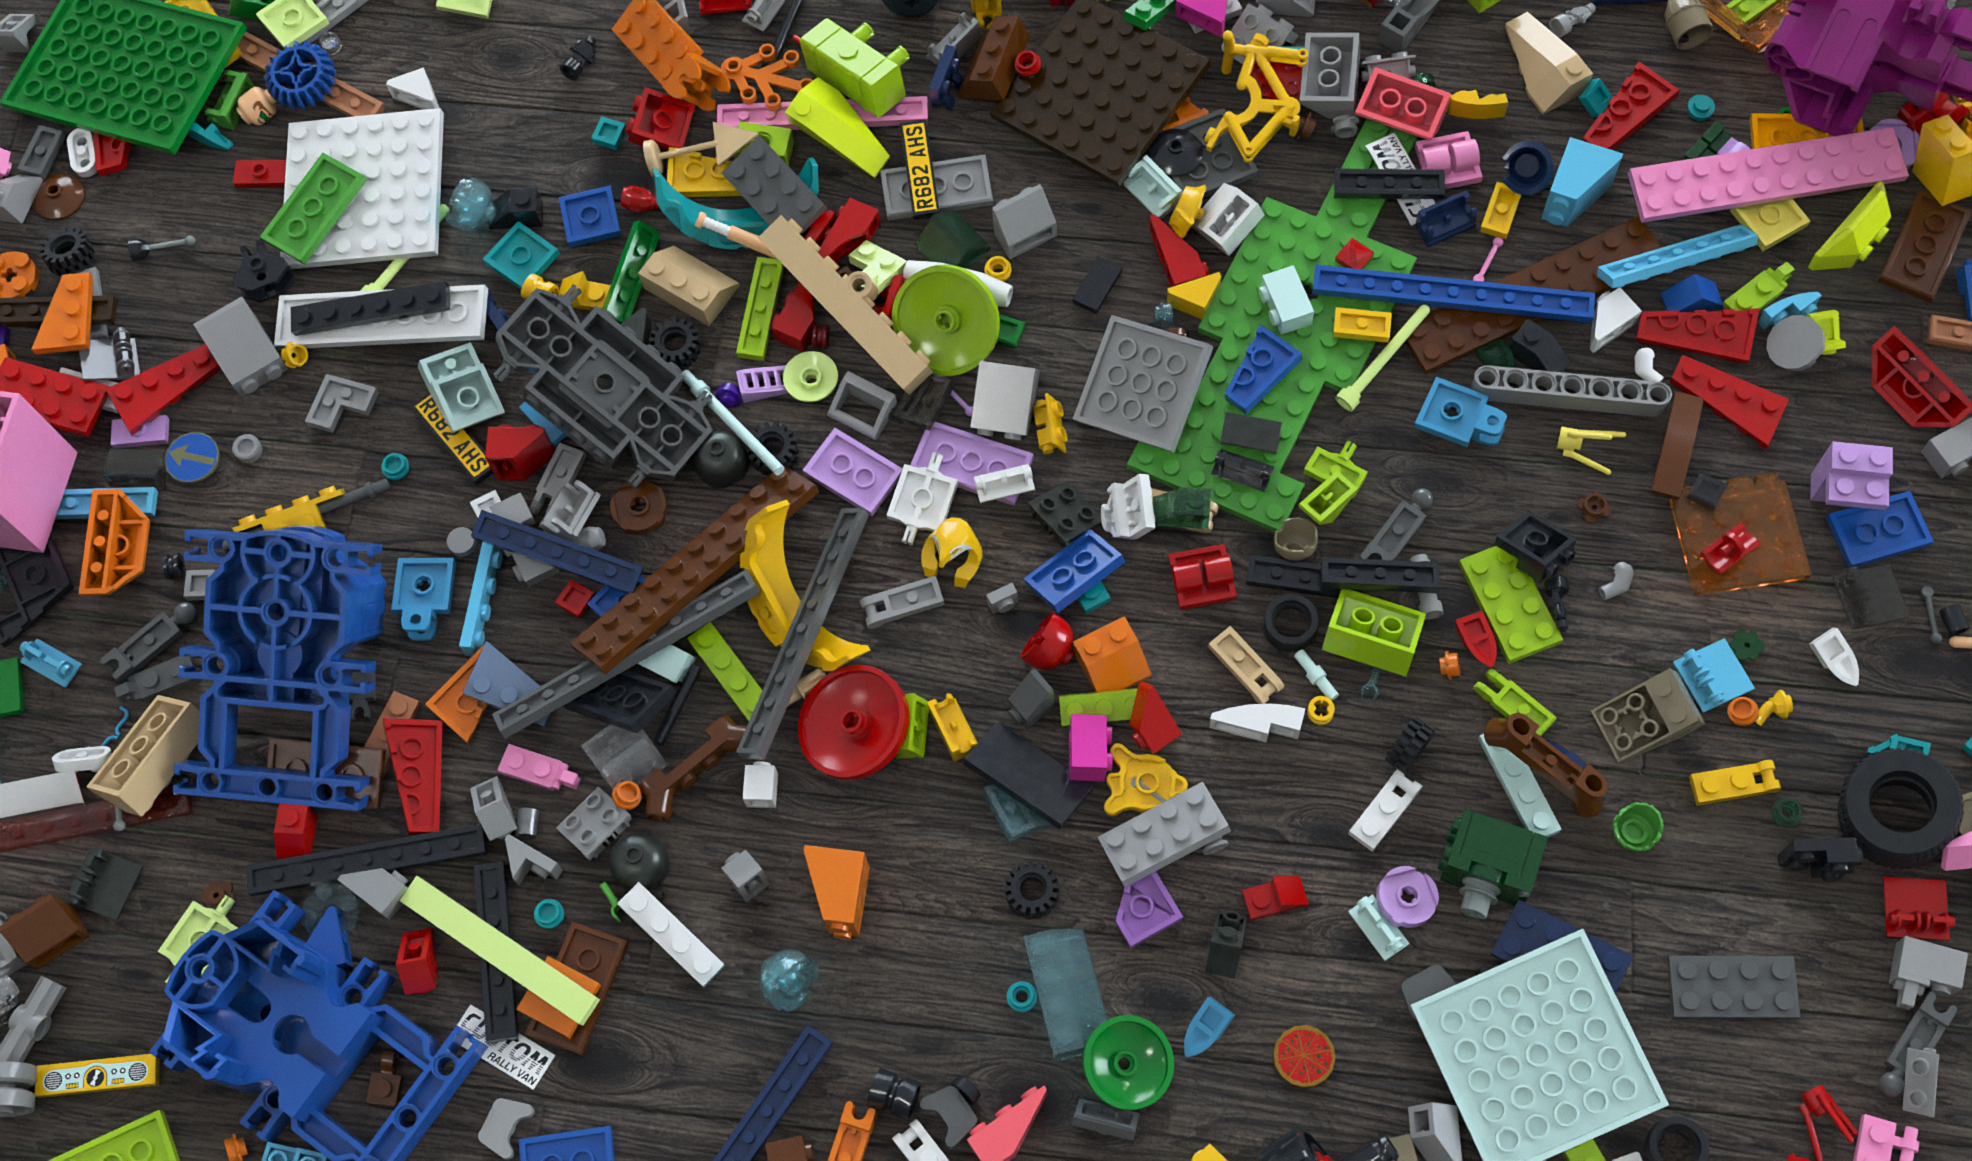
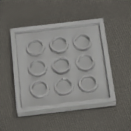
M1111 315L1073 420L1174 453L1213 346Z

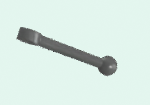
M1925 586L1920 591V595L1926 601L1932 631L1930 640L1932 643L1938 644L1942 641V635L1938 633L1931 600L1934 591L1931 587Z

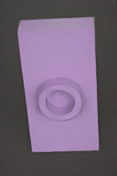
M160 415L152 422L148 420L139 427L140 431L133 436L129 433L122 419L112 420L110 445L117 449L168 444L169 418L166 415Z

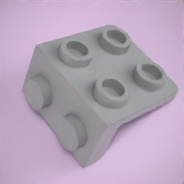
M1249 3L1231 30L1234 35L1235 44L1241 45L1250 44L1256 33H1260L1269 39L1267 46L1276 47L1283 46L1285 41L1293 44L1299 35L1292 31L1294 26L1283 18L1279 22L1272 18L1273 12L1267 7L1260 4L1257 8ZM1223 42V44H1222V46H1221V49H1222L1223 52H1224V42ZM1234 55V59L1243 64L1245 56Z

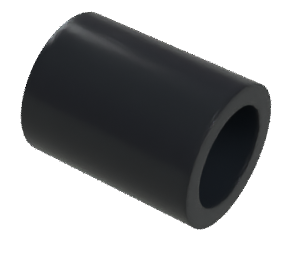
M1959 604L1949 605L1939 611L1950 636L1962 634L1970 629Z

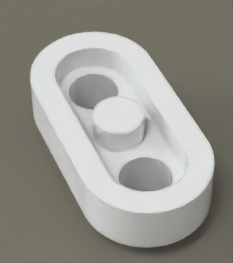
M79 128L73 130L67 138L71 168L81 177H90L97 172L94 136L90 131Z
M107 746L68 749L55 754L52 757V761L57 772L85 770L98 772L112 753L111 749Z

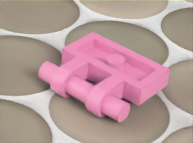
M1864 1114L1860 1120L1859 1135L1853 1161H1890L1892 1148L1901 1150L1899 1161H1913L1914 1153H1918L1920 1144L1917 1141L1918 1129L1906 1126L1904 1136L1901 1138L1895 1136L1897 1123Z

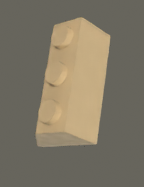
M676 246L654 252L638 272L645 290L707 326L711 325L740 287V283Z

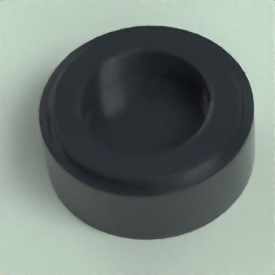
M958 1075L951 1082V1086L959 1090L967 1103L974 1105L981 1097L978 1088L965 1076Z

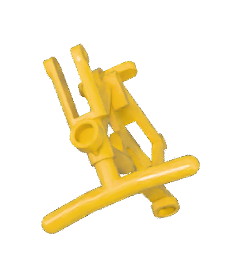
M1227 30L1223 33L1224 56L1221 71L1223 74H1229L1232 70L1234 55L1245 56L1236 87L1242 91L1247 89L1250 93L1251 101L1249 107L1239 115L1227 111L1216 129L1210 127L1204 142L1208 143L1206 150L1211 152L1219 137L1228 131L1239 149L1243 161L1251 163L1253 158L1282 126L1289 128V135L1295 137L1300 124V116H1298L1300 103L1297 99L1288 96L1269 61L1305 67L1307 65L1308 51L1305 48L1291 49L1267 46L1269 39L1260 33L1254 35L1250 44H1235L1233 33ZM1255 60L1278 100L1262 99L1261 90L1256 80L1250 76ZM1258 112L1275 114L1253 140L1249 142L1241 127L1252 121Z

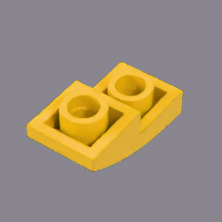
M1476 90L1468 92L1459 91L1450 96L1447 112L1449 115L1469 119L1500 118L1505 116L1508 100L1505 93L1499 95L1490 94L1479 99Z

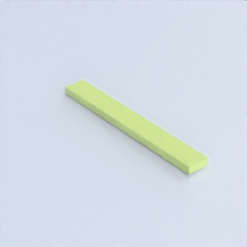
M416 876L400 899V902L578 1024L583 1026L599 1003V998L422 878Z

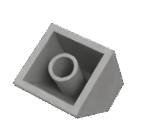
M243 297L236 299L193 324L231 385L241 397L256 391L259 386L270 380L277 379L282 373L289 370L260 321Z
M980 361L970 428H977V434L993 436L994 431L1005 432L1004 438L1021 440V435L1028 436L1040 370Z

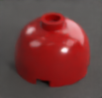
M1051 612L1038 626L1040 629L1036 634H1032L1020 654V658L1036 669H1054L1059 663L1066 665L1074 654V651L1071 649L1074 641L1071 626L1061 616Z

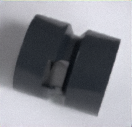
M880 1068L871 1085L867 1106L881 1112L890 1108L892 1115L908 1121L915 1109L922 1083L911 1078H903L899 1081L897 1073Z

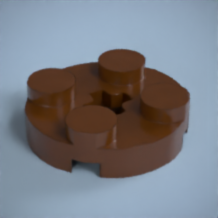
M643 479L636 489L631 487L633 482L631 485L625 482L619 487V491L615 497H612L610 502V511L616 524L624 533L637 535L646 534L661 527L665 523V516L668 510L667 499L662 489L646 479ZM638 501L646 505L640 512L632 510V508L636 507V502Z

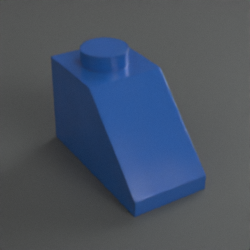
M335 906L328 907L306 943L343 970L353 968L343 911Z

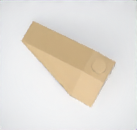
M1529 12L1505 23V29L1512 50L1516 53L1519 62L1520 74H1523L1526 83L1527 95L1542 115L1582 94L1590 83L1593 73L1574 50Z

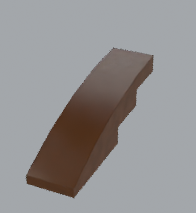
M1675 391L1661 441V449L1650 493L1679 500L1696 437L1704 398Z

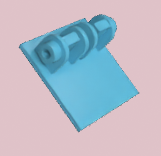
M1725 638L1698 651L1691 649L1683 654L1684 657L1673 662L1702 713L1755 689Z

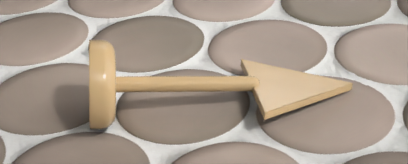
M713 122L715 140L662 153L654 140H646L643 142L644 157L648 170L653 177L652 168H658L662 175L664 170L663 159L716 147L718 167H720L757 138L759 133Z

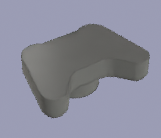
M1432 965L1402 983L1400 991L1412 1020L1417 1021L1410 1006L1411 1004L1456 985V982L1442 966Z
M948 1086L920 1100L922 1110L937 1112L948 1126L945 1143L950 1149L956 1148L977 1125L976 1115L959 1090L954 1086Z

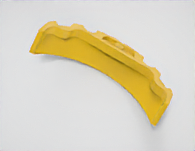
M788 500L767 506L748 520L745 527L747 531L745 551L740 554V568L748 571L760 591L758 595L747 601L750 610L757 618L758 625L775 646L780 645L781 647L801 603L790 580L784 556L783 533L786 515L790 506ZM821 626L806 664L822 668V671H833L869 652L870 648L868 645L845 641Z

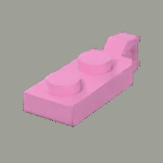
M508 744L497 769L503 775L551 791L554 789L559 790L561 785L577 789L581 780L578 774L568 771L569 766L562 761Z

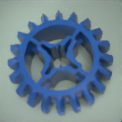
M295 41L293 47L285 44V50H277L276 57H269L272 64L265 66L267 74L264 75L267 82L265 84L266 88L271 93L273 99L285 108L289 106L291 109L296 110L299 106L301 109L306 110L308 104L315 107L317 100L324 102V94H331L329 87L336 85L334 77L337 74L334 69V62L329 58V54L316 45V43L311 45L305 41L301 45ZM306 62L315 63L317 65H311L310 63L306 64ZM284 86H290V88L295 87V89H288Z

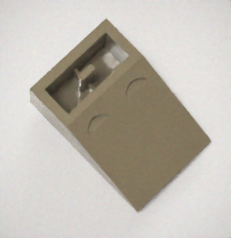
M1670 668L1591 710L1618 763L1679 739L1706 724L1680 675Z

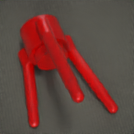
M1823 1085L1817 1086L1801 1095L1804 1104L1798 1107L1804 1116L1816 1161H1823L1811 1113H1814L1816 1118L1828 1113L1849 1143L1854 1142L1852 1135L1858 1136L1859 1132L1834 1102L1830 1093H1827Z

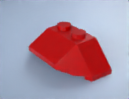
M1893 326L1872 345V387L1912 427H1955L1972 412V401L1898 328Z

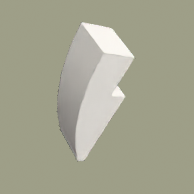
M1249 704L1227 708L1212 713L1209 728L1265 743L1267 742L1269 732L1298 739L1305 708L1281 704Z

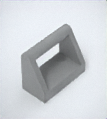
M847 371L839 385L827 416L876 440L898 407L896 395ZM849 394L881 410L874 427L840 410Z

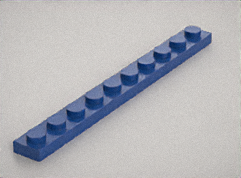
M1315 265L1312 294L1587 323H1592L1595 305V293L1325 265Z

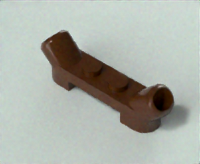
M1514 713L1508 719L1494 717L1487 723L1484 729V738L1488 746L1505 748L1568 796L1573 802L1577 815L1589 818L1597 815L1602 810L1604 805L1602 796L1607 792L1608 788L1605 777L1590 764L1581 768L1536 733L1539 725L1524 714Z
M724 715L705 729L710 740L667 775L657 767L646 776L638 786L641 794L646 799L645 815L653 821L663 822L670 819L674 795L682 788L687 789L696 782L697 776L704 770L708 771L714 768L719 763L720 757L725 753L736 752L747 726L737 725L729 715Z

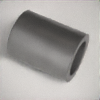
M534 808L518 809L517 837L523 839H534L537 837L539 810Z

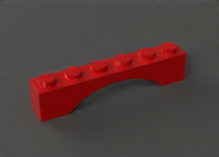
M849 198L846 205L840 207L833 227H829L826 230L824 242L818 251L819 255L823 259L828 255L837 264L864 241L870 242L881 224L879 210ZM799 281L795 290L787 295L785 306L781 313L775 315L771 328L776 341L798 351L805 352L812 340L816 298Z

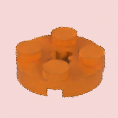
M12 251L0 254V298L26 297L25 294L31 289L34 291L38 286L40 279L39 269L26 253ZM12 273L17 275L16 277H12L10 282H8V280L6 279L7 276Z

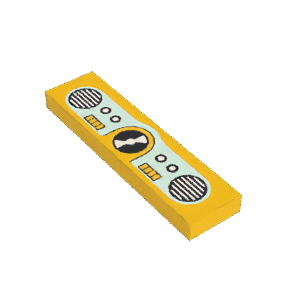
M152 1054L36 1066L35 1095L38 1098L157 1086L159 1085L160 1058L154 1057Z

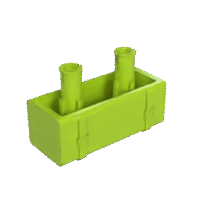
M824 19L800 39L807 69L859 104L862 109L880 118L906 96L900 66L909 61L908 52L902 46H898L885 57L865 43L874 37V31L867 23H862L860 27L849 33L830 19Z

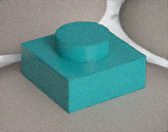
M1597 78L1590 81L1578 99L1591 117H1598L1604 112L1613 96L1602 80Z
M601 116L591 137L593 144L617 151L625 135L626 124Z
M1100 581L1077 598V601L1084 613L1087 614L1111 602V597Z

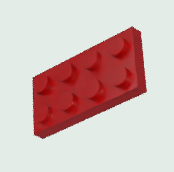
M4 358L0 366V391L19 393L53 428L85 437L90 436L107 401L108 395L105 389L109 388V386L93 381H83L82 378Z

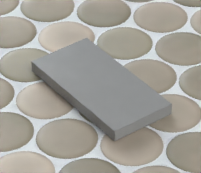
M986 155L932 162L940 213L993 205ZM906 166L880 170L887 220L913 217Z

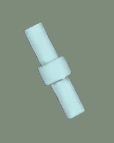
M1303 649L1298 651L1294 657L1307 672L1306 677L1313 685H1317L1329 699L1334 700L1339 694L1327 680V674L1321 666H1316Z

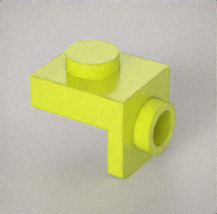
M1828 310L1807 314V317L1812 318L1823 329L1826 339L1822 355L1834 354L1837 352L1836 349L1846 348V342L1840 339L1838 311Z

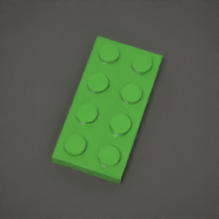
M322 152L261 234L260 238L267 244L305 265L366 183L367 179L361 173Z

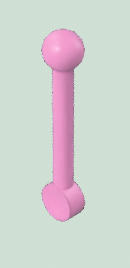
M1501 237L1493 239V247L1479 274L1473 277V281L1484 282L1483 276L1497 249L1504 243Z

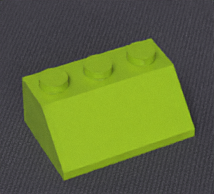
M1341 589L1322 650L1406 677L1426 613L1350 589Z

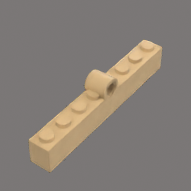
M780 215L758 239L901 388L910 395L933 373L927 366L931 361L920 350L914 353L909 347L912 341L902 331L896 334L890 328L894 323L883 312L878 315L872 309L876 305L873 301L878 296L877 284L867 273L862 271L853 272L849 276L845 274L841 277L836 272L839 266L828 255L824 259L819 255L818 251L821 248L811 237L805 240L800 235L803 229L792 218L787 221ZM865 285L864 290L858 292L859 287Z

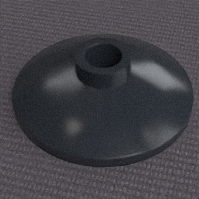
M1168 129L1161 132L1149 147V158L1167 176L1180 177L1193 172L1202 160L1203 150L1199 139L1191 132L1183 129ZM1175 146H1176V147H1180V148L1177 149V150H1175V149H1173L1172 147H1175Z

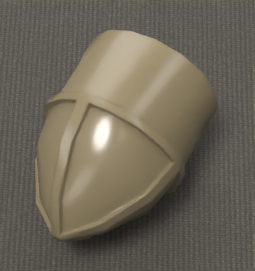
M1668 0L1664 15L1665 27L1671 33L1678 49L1694 48L1710 38L1714 28L1703 4L1698 0ZM1687 33L1689 41L1680 43L1679 39L1683 34Z

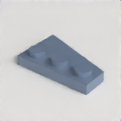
M486 641L465 686L463 695L497 709H502L539 688L540 685ZM550 713L534 723L545 727Z

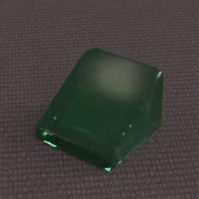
M1500 339L1475 350V354L1483 366L1515 368L1513 351Z

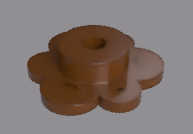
M215 881L209 885V889L204 890L201 894V900L206 903L205 908L215 910L224 898V895L235 900V895L231 893L233 886L228 881H223L220 884Z

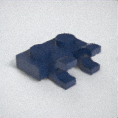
M945 46L929 85V96L932 106L937 107V105L943 103L946 105V109L952 111L955 104L954 97L949 93L951 84L953 82L955 88L959 89L963 81L962 74L958 72L960 59L957 58V50L954 46Z

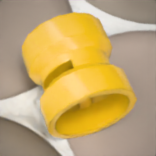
M536 274L529 275L521 289V296L524 299H527L536 288L556 295L559 293L557 285L551 282H544L543 278Z

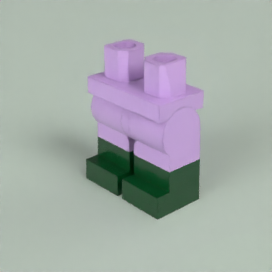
M1716 121L1684 155L1683 160L1751 149L1746 144L1738 142L1724 131L1725 126Z

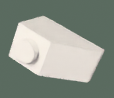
M1621 288L1616 289L1612 293L1610 291L1605 292L1596 301L1597 306L1594 311L1590 350L1593 353L1634 326L1642 312L1641 309Z

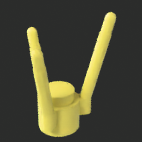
M1561 427L1557 448L1564 450L1563 456L1573 458L1610 475V469L1574 452V449H1581L1583 438L1611 440L1612 437L1624 438L1626 433Z

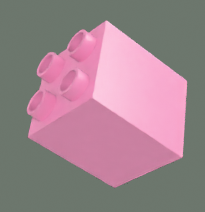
M0 391V547L44 553L78 452L19 393Z

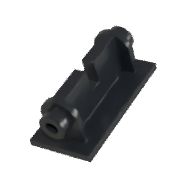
M1220 449L1216 454L1215 465L1211 475L1265 492L1274 467Z

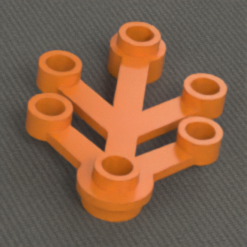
M763 44L759 48L758 53L747 58L730 57L726 59L721 65V70L726 74L730 82L736 83L744 104L751 105L757 100L756 90L747 84L745 78L755 80L765 98L766 108L769 111H777L781 108V99L777 93L773 92L770 85L798 93L813 81L810 78L798 81L776 75L788 68L793 69L799 66L800 58L798 52L789 50L785 52L784 59L761 69L751 68L763 61L771 62L775 59L774 46ZM766 51H770V52H771V53L768 54V55H765V54H764V52H766ZM790 58H796L794 61H788ZM746 94H753L751 97H745ZM772 100H776V101H777L775 104H770V103H769V102L772 101Z

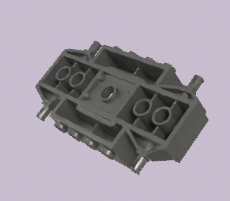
M573 284L564 295L561 294L560 296L536 288L496 333L495 340L504 358V363L493 373L496 379L499 377L498 380L503 382L512 370L536 374L524 387L522 400L609 470L629 448L637 466V470L626 481L629 485L633 482L632 488L636 489L639 483L647 476L673 482L693 458L695 451L712 433L711 425L703 413V408L713 398L712 395L709 393L705 398L708 392L703 390L700 396L692 402L674 396L680 389L684 379L681 369L672 362L667 363L663 360L655 347L642 343L638 339L636 332L627 326L624 328L616 322V317L607 309L601 310L596 306L580 324L572 308V302L582 293L579 288L576 289V285ZM601 377H607L612 381L613 386L608 390H602L598 387L597 380Z

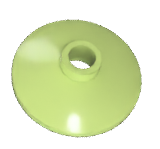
M808 351L796 355L788 362L783 372V382L787 392L793 398L802 402H817L828 397L833 392L838 382V371L830 357L820 352ZM811 378L816 379L814 383H807Z

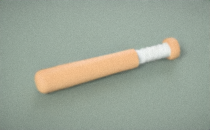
M700 212L695 224L697 228L706 227L727 236V239L777 259L758 239V235L733 225L727 226L726 224L719 223L714 219L706 217V213Z

